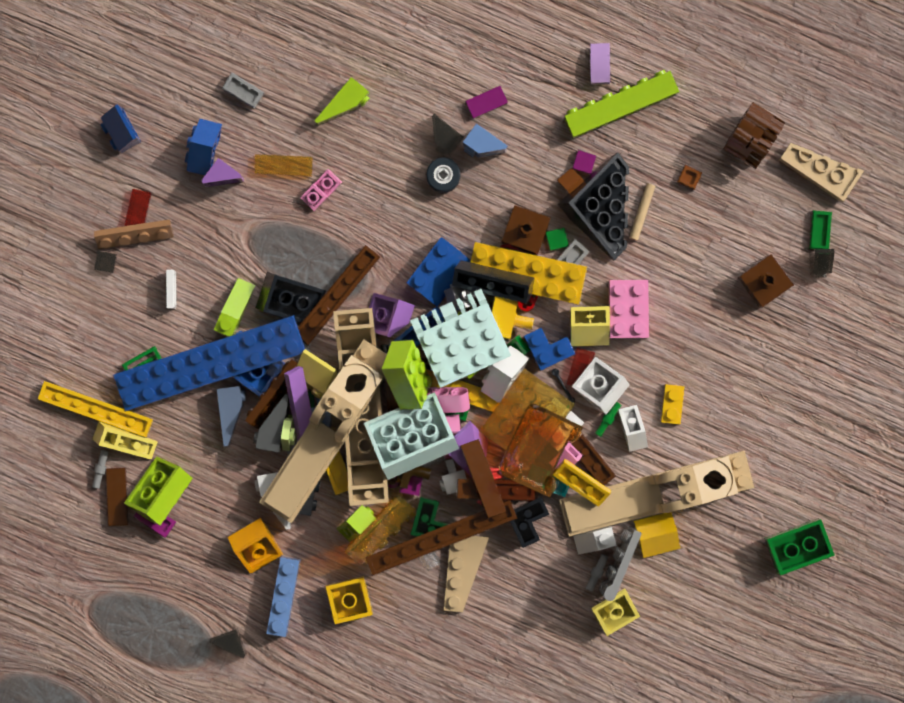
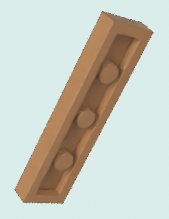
M169 219L94 231V238L98 249L174 238V232Z

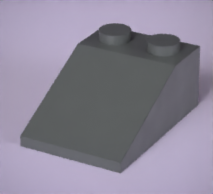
M287 394L284 395L259 428V432H255L253 444H256V448L282 452L281 434L283 423L286 417H288L290 409Z

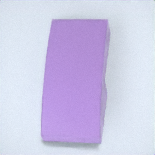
M610 43L590 44L591 85L610 84Z

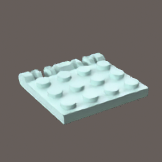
M482 289L474 291L480 304L479 307H477L472 294H467V299L473 308L470 311L466 312L460 298L456 299L462 313L459 316L452 302L439 307L445 319L443 323H441L436 309L432 310V316L437 322V325L430 328L429 321L424 314L421 315V319L425 325V331H423L418 318L410 320L440 388L511 356Z

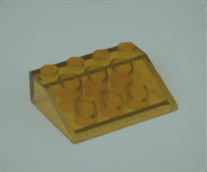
M524 369L483 425L480 432L528 467H531L575 404Z
M398 493L375 517L376 519L362 534L345 547L344 552L361 565L364 562L367 563L365 557L372 555L378 548L382 550L388 544L386 539L391 534L395 536L402 529L400 525L404 521L408 523L416 515L414 513L416 508Z

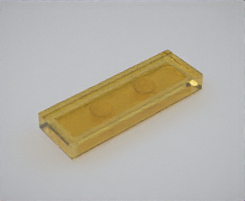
M255 154V174L312 176L313 157Z

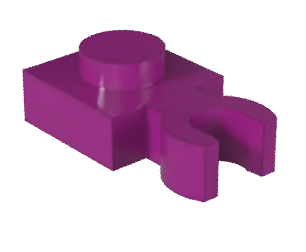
M412 476L409 480L408 488L401 487L400 492L419 496L423 479ZM398 482L394 485L388 484V487L397 488Z

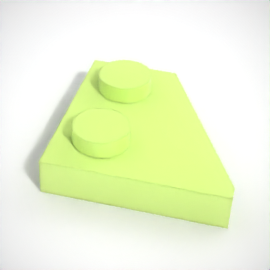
M289 414L284 420L281 434L282 450L290 451L291 445H295L296 439L293 417Z

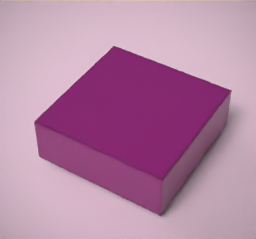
M578 150L572 169L591 174L596 155Z

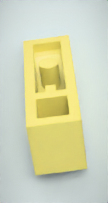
M98 422L92 439L99 446L147 459H152L157 445L156 440L102 422Z

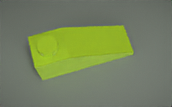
M351 77L315 119V123L319 126L358 109L360 105L363 107L370 99L368 97L369 91Z
M240 278L237 279L215 325V331L227 336L235 335L256 285Z
M361 505L336 529L351 542L361 535L376 519L373 516L374 512L368 506L364 507Z

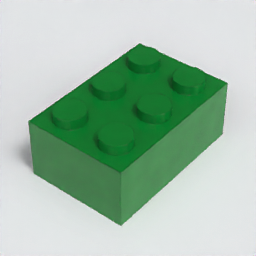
M819 518L764 538L776 572L780 576L835 556L822 519Z

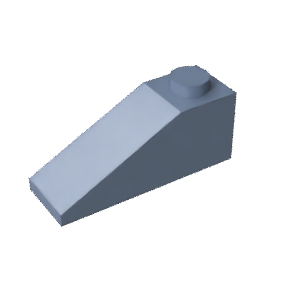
M241 386L217 389L224 446L230 445L244 406L243 401H246V392L242 390Z

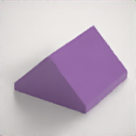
M219 158L202 179V184L206 187L244 182L241 174Z

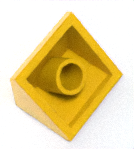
M671 512L634 521L636 530L642 533L639 544L643 558L680 549L678 531Z

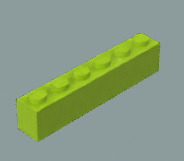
M665 70L655 73L654 78L650 80L647 77L637 81L638 85L630 87V85L624 86L619 89V93L614 95L612 92L602 96V100L596 103L595 100L589 101L584 104L585 107L578 110L576 107L568 110L564 120L572 139L677 95L680 91L671 71L665 72Z

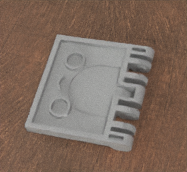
M632 527L623 530L620 537L622 544L620 548L616 547L613 554L615 559L613 566L609 565L605 574L608 578L602 581L599 587L600 593L608 601L615 599L642 534Z

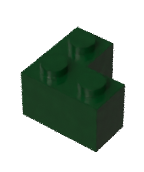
M420 497L411 535L420 536L449 524L435 520L439 501Z

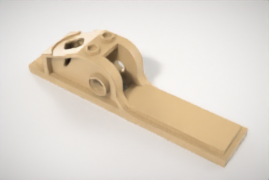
M363 339L354 355H351L316 406L306 430L259 503L288 522L293 523L384 381L385 375L382 371V366L387 355L385 352ZM364 374L367 380L362 391L349 393L345 390L346 381L349 376ZM327 411L342 420L337 431L322 423Z
M740 451L607 486L611 490V494L599 507L580 494L561 498L559 502L568 536H573L653 514L669 513L738 494L740 491L752 489L754 484L745 451ZM713 470L719 472L725 478V483L716 490L711 489L703 481L704 476ZM676 480L681 499L663 502L659 484Z

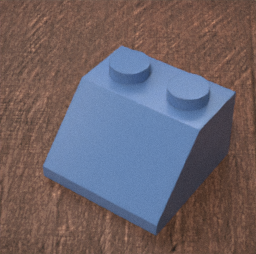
M477 123L463 141L464 152L471 157H474V155L484 157L502 154L507 151L508 147Z

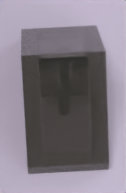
M238 628L213 636L209 640V643L243 659L247 654Z

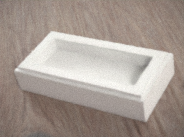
M166 270L167 309H176L175 270Z

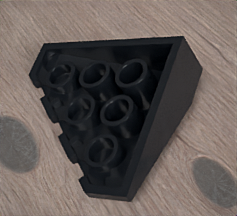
M618 152L590 174L573 192L568 193L558 204L567 217L613 261L627 248V240H624V228H628V213H624L625 201H628L629 186H625V174H629V166Z

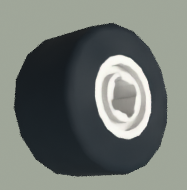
M445 157L432 161L426 172L429 186L439 193H448L454 190L459 184L461 177L457 163Z

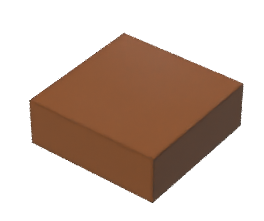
M684 165L677 183L695 190L703 172Z
M572 168L557 180L569 194L584 182L582 177Z

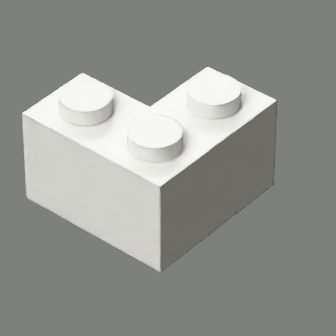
M512 346L508 348L511 356L488 367L490 372L482 380L484 385L481 392L498 403H501L508 395L514 381L524 371L529 357Z

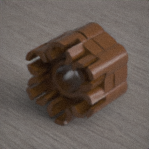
M752 102L723 149L756 169L769 152L767 149L770 150L773 145L772 143L777 139L776 135H779L782 131L785 121Z

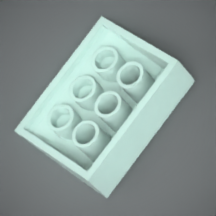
M435 392L427 395L422 409L400 410V408H397L364 423L382 470L388 480L459 449Z

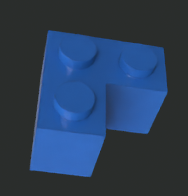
M199 119L197 126H193L192 137L188 138L186 148H189L185 156L187 171L206 175L213 166L215 150L221 136L222 124Z
M542 327L523 336L540 371L575 354L568 337L550 345Z

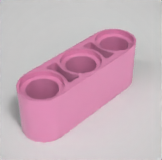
M429 387L427 395L435 392L444 413H459L470 409L467 388Z

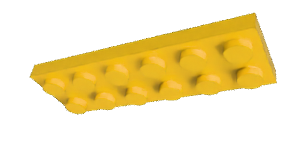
M475 242L471 263L534 277L532 294L580 304L587 266Z

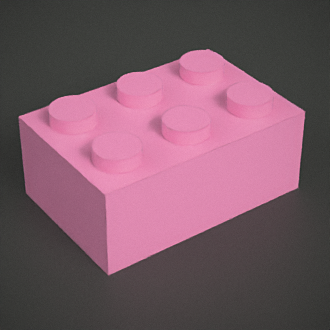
M609 280L610 339L649 338L648 280Z

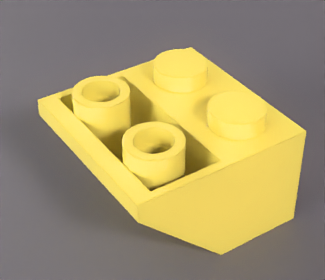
M571 307V345H609L610 307Z

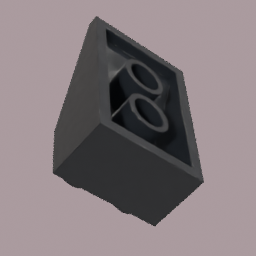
M267 272L255 308L283 318L294 315L295 320L302 323L325 295L326 290Z

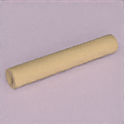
M646 183L629 236L630 239L637 241L639 239L656 187L655 185Z

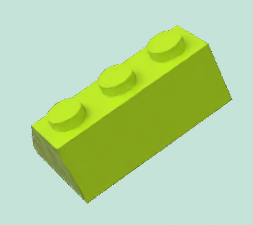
M156 456L124 504L147 520L160 526L193 478L180 466Z

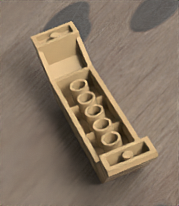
M372 308L333 311L339 372L350 356L354 355L363 339L377 347ZM364 374L349 376L346 381L345 390L349 393L362 391L365 388L366 376ZM380 387L345 440L350 506L389 503L388 480L364 425L365 422L383 415Z

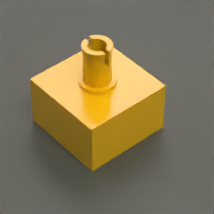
M495 296L492 314L504 339H511L512 329L515 326L532 330L534 318L517 315L518 301Z

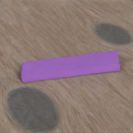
M300 366L284 373L297 442L306 430L312 415L303 367Z

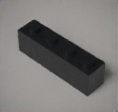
M460 260L454 269L452 286L472 291L482 289L485 294L527 303L532 295L535 278Z

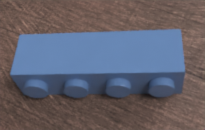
M280 557L266 634L287 636L301 559Z

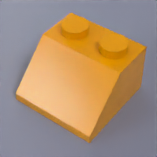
M261 518L228 537L234 553L250 574L283 555L269 528Z

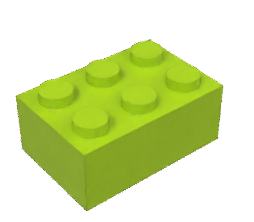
M413 340L392 341L382 366L385 378L400 410L422 409L424 401L427 399L428 389L432 385L431 376L428 375L425 363L422 361L419 349L416 348Z

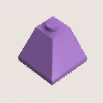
M373 293L369 308L373 310L375 333L387 337L397 333L409 324L415 305Z
M469 421L454 436L459 449L449 453V455L471 476L460 446L479 439L486 457L488 439Z

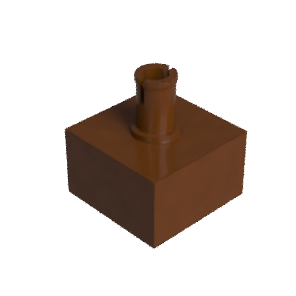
M514 205L501 243L538 255L551 217Z
M772 254L737 277L759 308H763L794 286Z

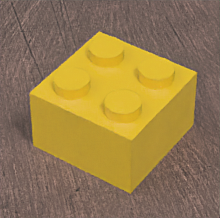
M364 576L326 586L335 624L373 615Z

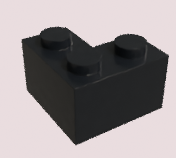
M541 496L513 508L517 519L510 522L522 548L540 540L532 522L549 515Z

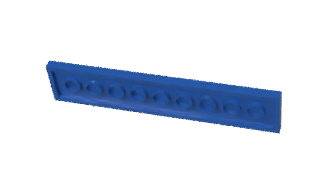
M293 315L116 373L113 376L125 411L300 355L305 350Z

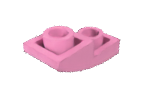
M327 169L301 196V199L315 211L339 187L342 181Z

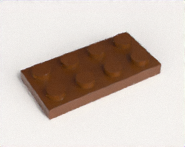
M291 359L283 365L282 372L271 381V387L268 391L263 392L255 408L252 407L248 411L247 418L245 419L247 423L259 429L284 395H288L284 373L297 367L298 362Z

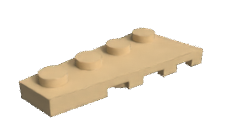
M792 143L789 144L779 159L841 203L845 201L864 170L852 168L848 164L836 162L827 156L815 154L811 150Z
M471 536L450 545L444 611L463 612L489 537Z

